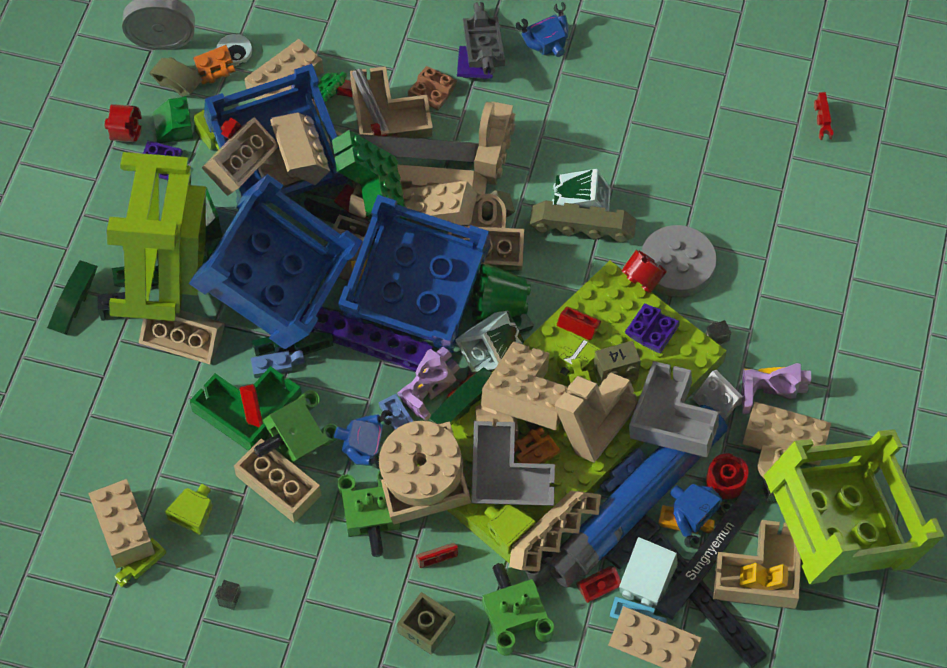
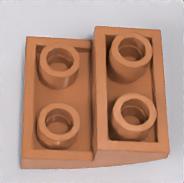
M426 66L418 75L416 83L408 90V96L427 95L429 106L439 110L450 96L457 84V80Z

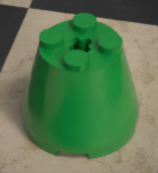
M481 264L480 273L477 274L472 290V301L475 307V311H472L473 320L483 321L492 314L509 311L511 317L527 314L528 303H526L527 295L529 296L531 292V284H527L526 279L489 264Z

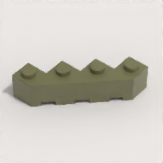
M545 200L532 206L529 225L541 233L556 228L564 235L571 236L582 231L592 239L609 235L621 243L634 238L636 218L625 210L617 209L616 212L605 211L606 208L590 206V209L579 208V204L564 203V206L553 205V201Z

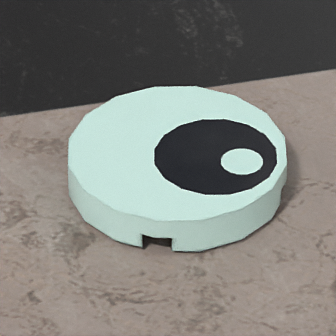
M240 34L227 35L217 44V48L227 45L233 63L228 64L229 66H237L242 62L245 63L251 57V43L245 36Z

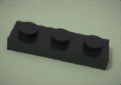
M645 514L605 555V558L621 571L629 562L638 537L650 541L660 530L661 526Z

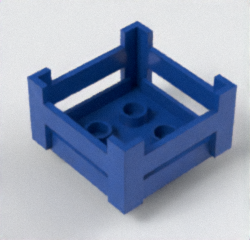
M313 64L294 69V74L225 97L221 93L205 99L204 117L210 133L213 132L219 149L228 141L221 134V127L226 120L229 121L230 117L242 126L255 117L276 142L277 139L270 121L273 117L300 113L312 118L315 130L319 135L320 144L323 147L324 155L328 160L330 172L316 185L304 181L281 189L280 192L287 197H292L327 184L329 188H333L348 181V177L337 172L333 153L312 101L314 99L333 148L332 140L337 137V134L319 90V80ZM289 86L292 88L224 111L225 107ZM258 169L240 188L235 190L237 204L243 194L262 179ZM267 200V201H266L265 203H263V204H264V205H269V204H272V203Z
M267 174L243 194L235 207L239 210L209 260L197 269L189 284L203 294L208 292L269 333L271 335L270 340L286 349L310 334L318 320L316 317L345 264L355 256L363 241L348 230L339 234L281 193L280 190L283 184ZM267 200L327 241L328 244L325 246L321 245L263 203ZM326 272H328L329 274H328L327 278L325 279V281H324L323 285L321 286L319 292L317 293L316 297L314 298V300H313L312 304L310 305L308 311L306 312L304 318H303L302 321L300 322L299 319L301 318V316H302L303 312L305 311L307 305L309 304L311 298L313 297L314 293L316 292V290H317L318 286L320 285L322 279L324 278Z
M377 195L371 211L372 219L348 285L344 286L338 305L344 317L359 322L367 319L433 341L435 347L440 349L444 347L453 353L457 343L456 339L459 337L458 328L481 263H485L490 248L489 231L472 225L467 228L397 205L396 200ZM400 216L469 238L470 241L400 219ZM377 228H378L379 231H378V233H377V236H376L375 242H374V244H373V247H372L370 256H369V258H368V261H367L366 267H365V269H364V272H363L361 281H360V283H359L357 292H356L355 297H354L353 294H354V292H355V289H356L357 283H358V281H359V278H360L362 269H363V267H364V264H365L366 258H367V256H368V253H369L371 244H372V242H373L375 233H376Z

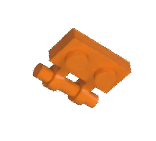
M227 45L193 57L198 73L200 75L206 74V76L201 77L203 79L201 81L202 84L213 83L218 78L223 76L226 78L231 73L236 72L234 65L227 67L228 64L233 63ZM221 68V70L212 73L213 70Z
M542 427L536 430L532 429L528 432V435L514 441V453L516 451L521 452L516 455V460L519 463L544 464L559 454L560 448L549 435L544 438L540 437L545 433ZM530 442H535V444L531 445L530 447H526V445Z

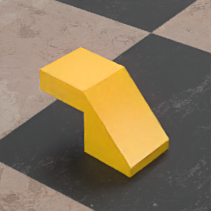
M758 563L740 567L739 586L774 590L787 586L788 567L784 564L767 569Z

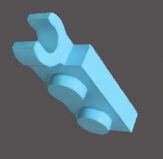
M618 597L614 599L609 616L618 619L623 606L667 623V618L654 615L655 608Z

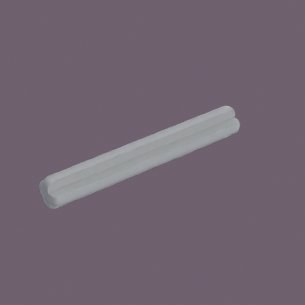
M362 69L353 71L352 75L374 123L378 122L380 124L381 131L389 130Z

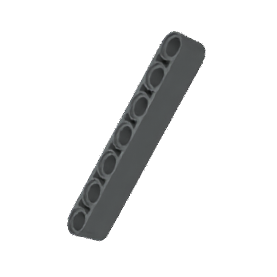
M358 134L396 157L474 162L479 143Z

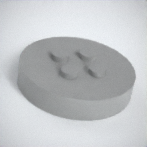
M133 0L124 9L122 29L125 36L132 43L150 50H173L186 45L193 38L195 16L191 8L180 0Z
M682 225L666 226L653 232L644 242L642 252L654 259L657 267L661 265L667 271L654 289L659 293L671 297H687L702 291L712 280L716 266V252L710 240L698 230Z

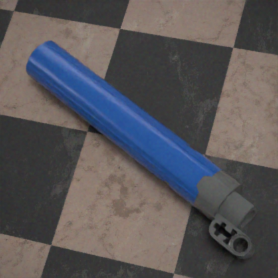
M707 405L699 406L701 408L716 411L714 408ZM720 414L719 425L715 437L712 439L711 447L727 432V424ZM659 446L599 507V515L592 514L580 526L579 533H573L560 546V552L542 551L540 571L526 570L528 579H533L535 586L539 587L553 577L560 585L569 587L579 576H585L702 456Z

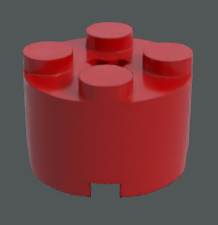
M111 104L109 117L105 119L104 123L105 129H108L109 139L122 142L137 141L142 129V125H139V119H142L139 107Z
M637 249L621 270L634 284L639 282L642 285L641 287L648 293L655 289L667 273L664 267L661 265L657 267L654 259Z
M730 453L716 456L708 468L706 477L707 487L714 488L722 499L728 500L738 497L746 486L749 473L748 466L742 458H737Z

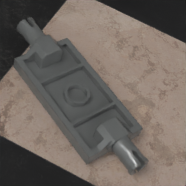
M476 2L473 5L474 15L471 18H463L469 67H483L485 75H488V70L490 75L495 72L494 67L505 66L498 17H490L487 14L483 2H480V6Z

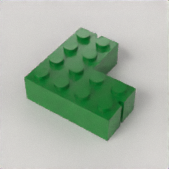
M350 130L332 140L334 154L338 155L335 157L337 172L361 185L366 217L372 219L371 211L377 195L396 200L397 205L406 207L400 183L401 177L398 172V160L394 155ZM400 216V219L407 220V218Z
M271 366L253 384L255 385L262 421L270 414L294 402L302 395L299 385L288 378L284 380V375ZM216 373L204 384L205 392L203 389H200L190 400L192 412L248 451L260 439L265 440L270 434L264 422L260 427L247 423L240 390Z

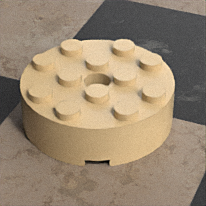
M414 421L398 427L387 437L380 451L379 468L387 488L397 499L413 506H429L443 501V498L451 492L453 493L457 488L463 473V459L456 439L446 428L430 421ZM422 461L426 462L423 466H417Z

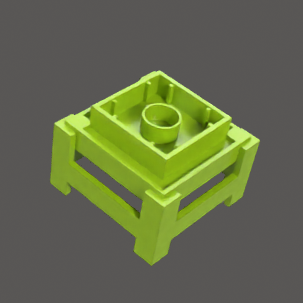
M123 152L120 169L123 171H135L126 218L109 217L107 226V245L123 246L125 268V299L110 298V316L175 321L176 313H180L183 294L198 295V290L189 283L197 269L203 264L206 245V186L191 185V166H188V157ZM159 174H169L160 221ZM158 254L159 302L149 301Z
M895 429L878 431L870 440L813 446L812 439L794 441L763 475L770 492L774 493L803 562L802 568L809 584L827 582L832 576L892 567L893 571L910 569L945 537L936 518L930 519L927 523L923 518L895 457V454L903 447ZM853 457L848 463L800 469V466L805 462ZM880 469L912 536L906 543L875 478V474Z

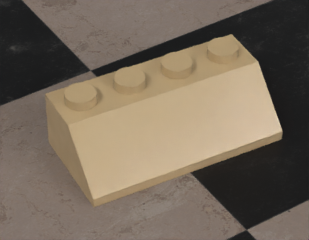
M300 113L273 117L270 121L287 172L316 185L330 172L318 138L319 135L315 130L314 121L311 117Z
M180 310V313H176L175 321L143 319L139 343L211 364L220 345L225 323Z

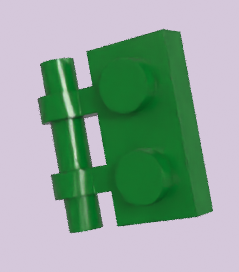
M342 71L340 74L326 73L321 77L318 87L324 101L332 98L336 94V89L344 84L347 77L345 72Z

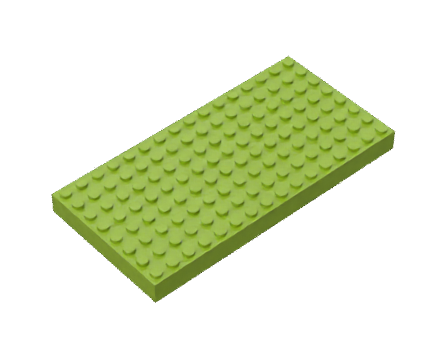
M611 260L523 343V345L529 346L530 350L535 348L550 353L548 371L543 379L568 387L571 384L570 378L564 381L557 375L561 369L557 366V357L570 333L557 326L559 315L568 306L601 321V324L593 339L588 340L581 337L582 339L599 349L633 341L641 360L638 379L631 383L637 400L640 398L653 361L670 365L671 380H673L674 366L691 370L692 384L686 398L687 400L705 382L710 373L717 370L724 363L727 350L652 292L648 293L639 282L636 284L631 282L627 275L621 271L622 269ZM644 303L661 309L663 315L679 321L680 326L661 354L641 345L625 334L626 329ZM593 368L588 371L590 380L597 383L599 388ZM482 399L472 405L466 415L451 425L454 438L462 455L463 471L471 501L474 421H476L475 407L481 404ZM633 414L595 463L575 454L562 422H560L556 430L517 418L519 439L528 435L530 430L542 427L545 433L540 437L544 438L549 435L560 448V453L544 463L555 464L554 483H550V487H554V505L511 506L534 519L536 524L570 491L595 493L600 488V485L611 477L609 472L644 443L643 441L630 438L629 425ZM530 442L526 445V447H530L531 445L535 444V442ZM516 451L514 453V463H519L516 460V455H518L521 452ZM470 503L447 510L510 564L511 552L507 555L488 531V522L491 519L485 514V511L492 504ZM493 504V505H494L498 510H501L506 504Z

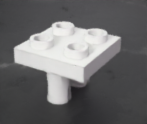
M714 370L692 399L699 406L707 405L714 408L726 420L734 408L741 405L743 396L717 370Z

